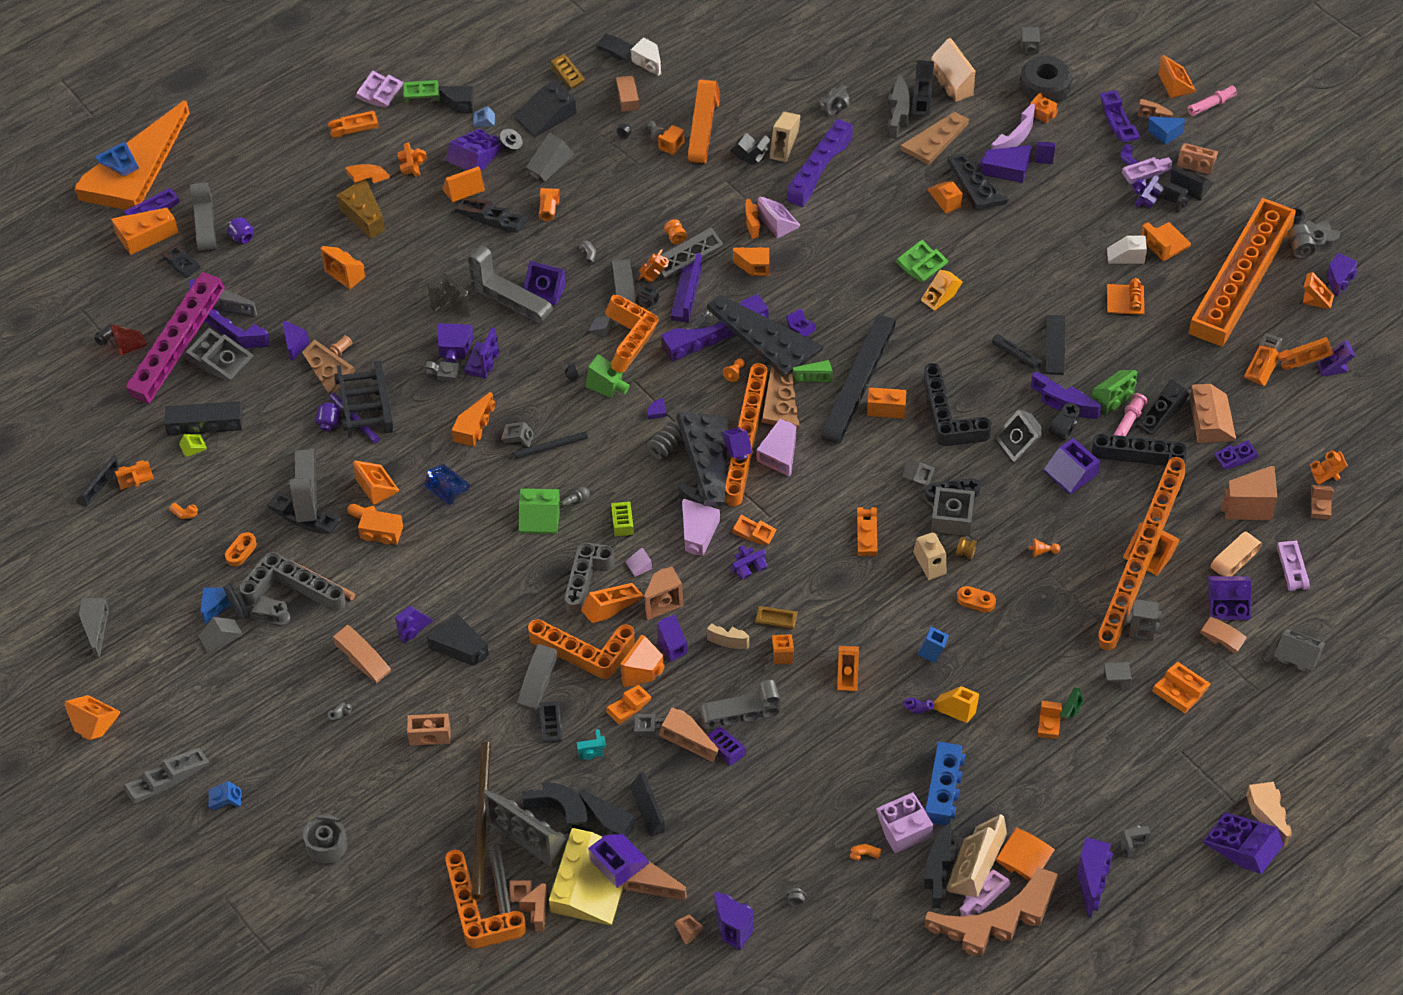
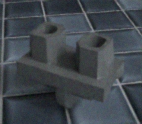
M841 85L838 89L833 88L830 90L828 98H822L819 101L821 109L826 110L827 116L832 117L840 108L847 109L849 107L850 97L846 92V85Z

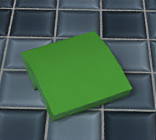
M923 240L896 260V263L903 270L921 282L927 280L949 262L937 249L933 251Z

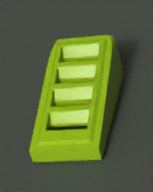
M630 501L611 503L614 535H634Z

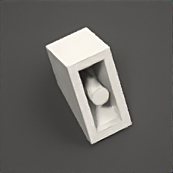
M1126 236L1107 248L1108 264H1144L1147 251L1145 236Z

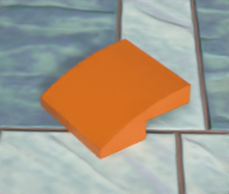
M361 164L345 167L347 175L354 182L368 178L373 183L390 178L389 174L381 166Z
M1177 662L1167 670L1165 677L1154 685L1152 692L1183 713H1186L1210 687V683Z
M1015 828L995 861L1011 873L1016 871L1030 882L1037 867L1043 869L1055 849L1030 833Z

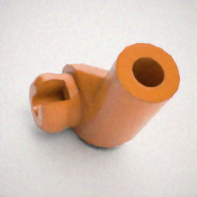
M868 844L853 846L850 850L852 851L850 858L857 861L861 859V855H868L878 859L881 854V849Z

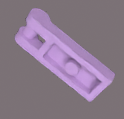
M1278 542L1277 550L1286 577L1288 591H1295L1299 588L1308 590L1310 587L1309 579L1298 542ZM1298 577L1300 578V581H1295L1294 579Z

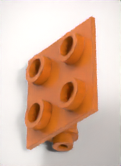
M1133 278L1130 285L1107 284V313L1144 315V286H1141L1139 279Z

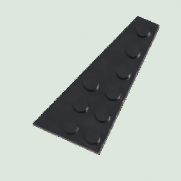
M678 412L676 419L704 506L721 507L725 502L727 447L721 432L728 430L729 416Z

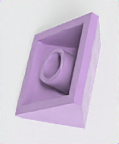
M763 197L758 198V217L776 238L800 227V224L781 203Z

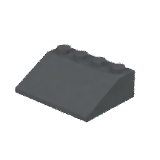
M488 790L483 792L487 820L490 826L551 867L564 855L567 845L565 835L552 830L546 822H540L534 818L533 814L528 810L524 811L519 808L513 800H507L503 796Z

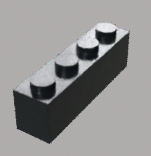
M241 402L165 406L164 425L167 435L242 430L243 411Z

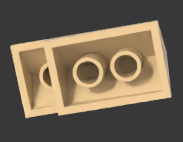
M1000 814L976 826L973 835L963 839L946 888L948 892L978 898L1007 835L1004 816Z

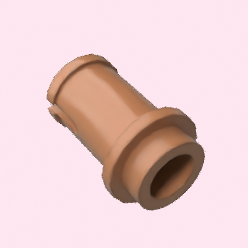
M344 335L337 343L331 344L329 350L340 357L342 352L352 345V341L348 336Z

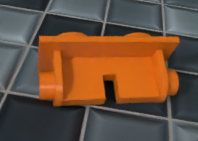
M662 250L656 255L653 253L648 260V264L644 263L639 270L641 274L638 280L643 277L647 282H653L668 266V259L660 255Z

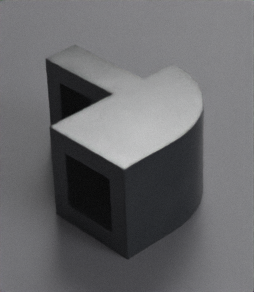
M746 132L736 141L730 151L741 161L757 164L767 152L768 147L766 145L770 139L765 135L756 142Z

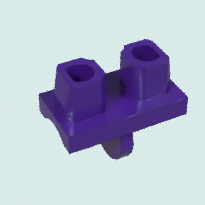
M1155 175L1148 184H1146L1145 179L1134 181L1132 185L1134 193H1141L1134 204L1138 208L1143 204L1150 209L1157 199L1149 193L1158 197L1163 191L1164 187L1157 183L1158 176Z
M743 545L739 546V553L734 555L738 561L732 564L733 567L730 570L732 574L736 572L741 580L751 576L748 566L752 564L757 572L765 570L767 568L764 558L766 555L765 550L762 549L753 553L752 547L746 549Z

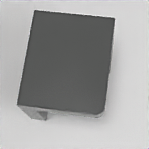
M908 459L902 476L928 486L935 468Z
M1129 662L1105 663L1103 676L1106 677L1107 682H1120L1121 690H1129L1131 684Z

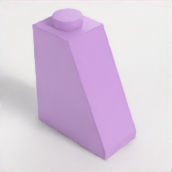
M779 419L757 448V462L790 476L796 442V426Z
M683 499L685 551L693 555L704 556L720 522V510Z

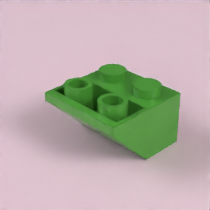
M1136 370L1118 371L1093 389L1091 399L1101 404V410L1106 414L1118 409L1122 403L1131 400L1135 391L1138 372Z

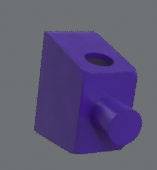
M438 323L440 357L445 358V362L456 363V359H465L474 339L472 325Z

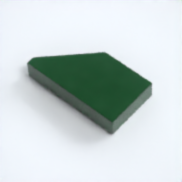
M1073 688L1060 714V718L1068 719L1069 717L1077 716L1084 702L1080 688Z

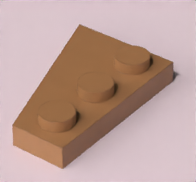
M316 340L302 352L329 396L339 388V384L335 385L334 381L337 366L341 365L342 375L355 372L353 366Z

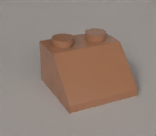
M672 566L654 573L644 595L647 620L683 606L682 583Z

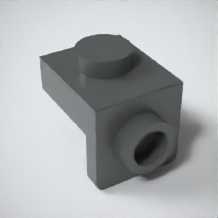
M1135 826L1123 831L1120 847L1122 851H1125L1127 858L1132 857L1133 846L1149 842V827Z

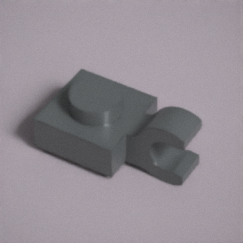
M427 361L425 369H427L426 375L437 376V379L440 381L456 382L459 363L440 361L439 366L434 362Z

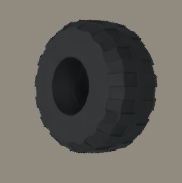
M1049 55L1037 56L1029 60L1023 66L1020 75V88L1023 94L1031 101L1041 93L1043 97L1057 103L1068 95L1072 84L1071 69L1064 61Z

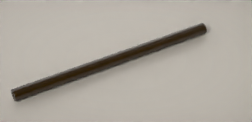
M489 742L481 743L471 894V897L475 900L482 898L487 823L483 792L485 790L489 791L491 743Z

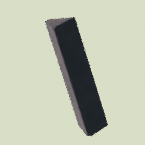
M116 455L110 458L77 498L76 503L84 507L91 503L115 474V471L118 470L119 464Z
M640 772L632 782L630 789L649 835L655 836L664 833L665 821L645 773Z

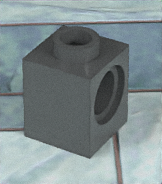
M1022 27L1021 53L1039 54V27Z

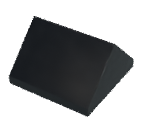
M1176 166L1172 168L1170 183L1187 189V195L1201 201L1214 183L1185 168Z

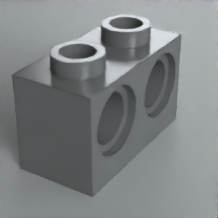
M1135 599L1129 638L1153 641L1154 634H1158L1162 611H1158V602Z

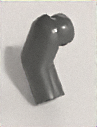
M345 702L340 703L334 710L328 712V718L330 720H339L344 714L349 715L352 710L351 705L345 704Z

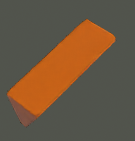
M1259 346L1244 378L1265 386L1278 362L1277 355L1279 353L1275 348Z

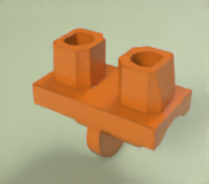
M409 142L404 144L405 150L397 153L400 162L404 163L400 165V170L404 176L413 173L417 177L420 175L419 165L427 159L425 151L419 148L415 151L412 150Z
M1331 450L1326 453V460L1324 462L1314 461L1310 464L1313 476L1319 485L1332 477L1336 481L1339 480L1340 476L1338 473L1348 467L1340 451L1336 453Z
M141 460L133 466H123L118 468V471H115L121 490L134 485L138 488L141 487L140 483L154 479L148 461L144 462Z

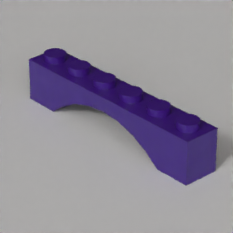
M840 119L834 122L789 184L788 202L800 207L805 206L812 196L814 188L827 164L837 153L845 150L851 142L853 124Z
M758 294L742 300L740 305L769 319V308ZM722 322L700 329L676 328L661 335V347L670 360L674 361L709 345H714L721 340L730 338L735 333Z

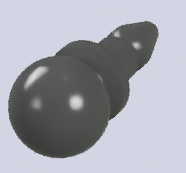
M584 486L578 487L561 504L569 505L574 502L586 501L590 497V491Z

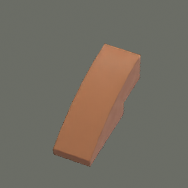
M633 76L616 77L622 112L639 110V100Z
M346 625L333 636L335 646L349 657V661L374 682L378 683L391 672V668L380 655L349 625Z

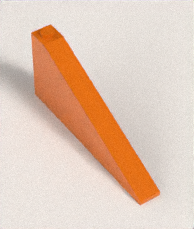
M182 101L127 142L139 167L138 170L122 176L99 163L85 173L80 181L76 183L75 192L78 200L128 210L143 202L189 115L187 101Z

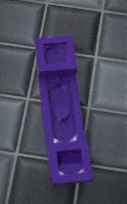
M1117 90L1100 93L1105 115L1116 137L1121 142L1140 139L1135 126L1130 124L1122 108V100Z

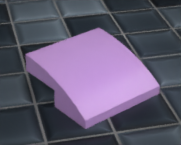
M372 71L356 93V98L376 106L388 107L402 87L403 82L389 74L387 77H384Z

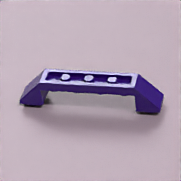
M193 279L189 281V290L194 284L195 280ZM211 309L204 320L222 335H226L243 348L267 347L270 345L268 332L256 324L244 332L242 328L234 326L228 318H223L215 309Z

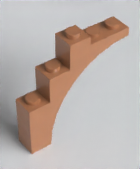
M1037 867L1030 882L1021 893L1003 906L983 914L963 917L944 916L928 911L925 918V927L933 933L948 935L952 940H962V949L968 954L983 956L991 934L999 940L1011 941L1019 920H1023L1024 923L1031 926L1041 925L1057 883L1058 874Z

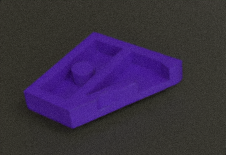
M409 606L395 617L399 640L405 644L407 641L414 639L433 620L428 615H424L421 611Z

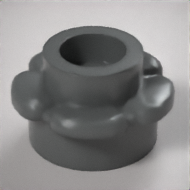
M793 888L786 893L790 906L800 907L804 905L807 895L801 889Z

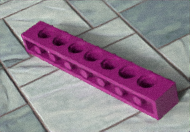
M201 272L199 277L195 279L193 286L185 294L184 300L176 308L172 318L166 323L164 330L157 337L153 347L148 350L145 359L139 364L133 377L129 379L126 389L131 397L148 404L151 403L223 293L225 287L220 278Z

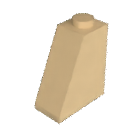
M783 112L775 123L769 159L787 162L799 131L800 115Z

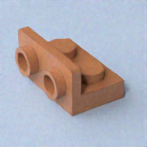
M1184 143L1180 149L1177 166L1211 174L1218 152Z

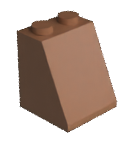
M1270 466L1229 481L1228 488L1224 489V500L1221 502V511L1225 512V519L1272 520L1277 501L1275 467Z

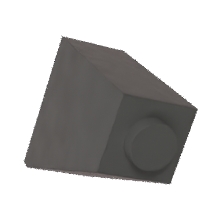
M549 132L526 168L530 171L529 175L534 179L538 180L540 178L546 181L574 153L562 139Z

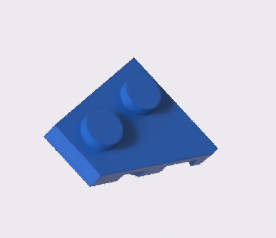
M126 142L95 156L98 163L122 176H126L139 169Z

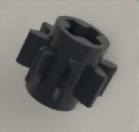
M651 285L642 286L637 292V299L640 300L639 305L650 308L651 305L654 306L659 299V293H656L657 288Z

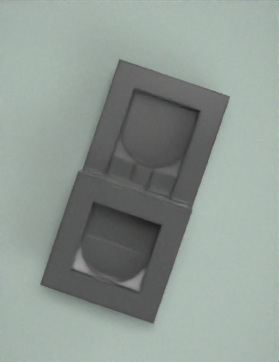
M635 714L634 733L650 738L665 739L660 737L659 733L666 718H656V714Z

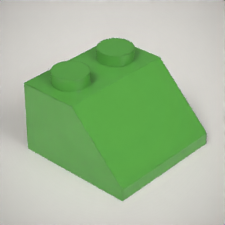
M521 489L519 533L558 534L560 513L559 489Z

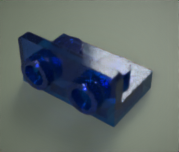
M445 464L428 470L424 486L451 505L454 503L456 495L469 490L470 483Z

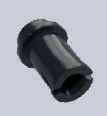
M109 323L101 332L96 333L95 341L99 345L107 344L108 340L118 332L117 328L114 329L116 326Z

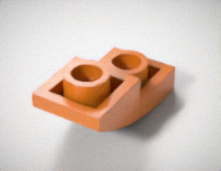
M746 199V225L752 239L759 237L760 223L757 219L759 210L756 204L753 205L750 199Z

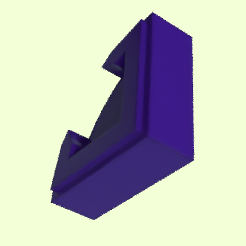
M664 398L658 399L650 405L648 419L666 417Z

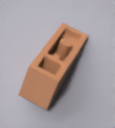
M672 707L661 726L659 736L714 762L718 752L715 744L691 716L682 710Z
M650 861L646 867L623 883L624 890L686 901V887Z

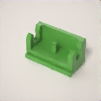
M438 80L403 82L405 103H409V99L435 97L436 101H440Z

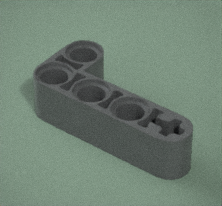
M209 183L190 184L194 204L198 251L217 249L213 201Z
M582 543L578 546L565 594L566 611L569 615L577 616L582 613L581 609L587 597L593 570L608 571L614 567V551L610 546L593 543Z
M765 680L758 685V693L701 705L699 712L703 727L708 730L716 729L719 726L726 727L778 715L780 713V698L775 681Z

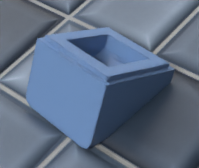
M488 106L474 112V127H491L495 125V113Z

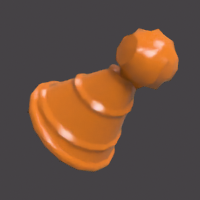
M741 358L735 360L734 365L723 369V376L728 381H738L739 368H742L745 364Z
M1035 538L1033 546H1029V550H1033V557L1035 558L1049 551L1058 554L1060 546L1056 543L1050 546Z

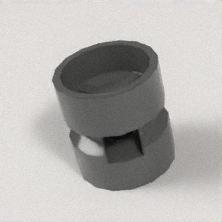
M1304 224L1296 225L1287 232V237L1295 257L1300 259L1308 258L1316 252L1317 247L1309 226Z

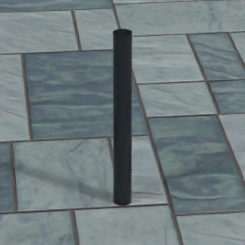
M584 431L515 451L514 456L518 459L587 439L588 435Z

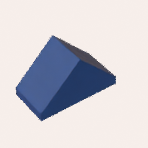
M1150 117L1148 132L1166 145L1183 134L1185 119Z
M203 588L201 614L204 623L207 624L213 617H216L232 605L227 597L228 594L225 593L223 588Z

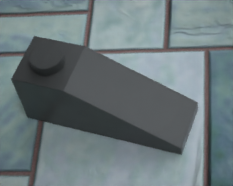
M82 598L81 605L77 607V617L81 619L95 658L100 659L109 608L105 598Z

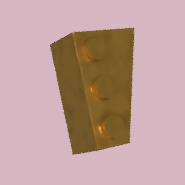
M366 179L355 183L337 194L339 209L370 239L385 231L383 215Z

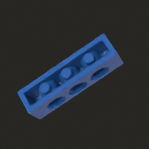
M938 742L926 807V814L932 824L946 826L950 824V819H955L956 807L953 806V802L958 801L960 789H956L957 783L961 784L963 771H959V768L964 766L966 755L962 754V745Z

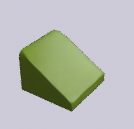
M184 434L180 441V447L185 457L207 449L201 435Z

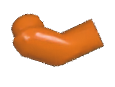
M173 503L169 508L180 519L194 518L198 514V508L195 505H189L187 509H183L178 504Z
M350 504L347 512L352 517L361 519L364 509L376 511L374 506L363 508L357 504Z

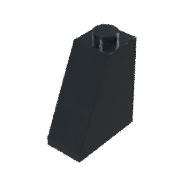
M456 615L427 636L428 646L431 650L472 666L484 661L489 655L487 643L459 615Z

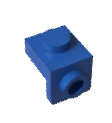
M229 781L209 789V808L216 810L229 803L236 807L241 806V789Z

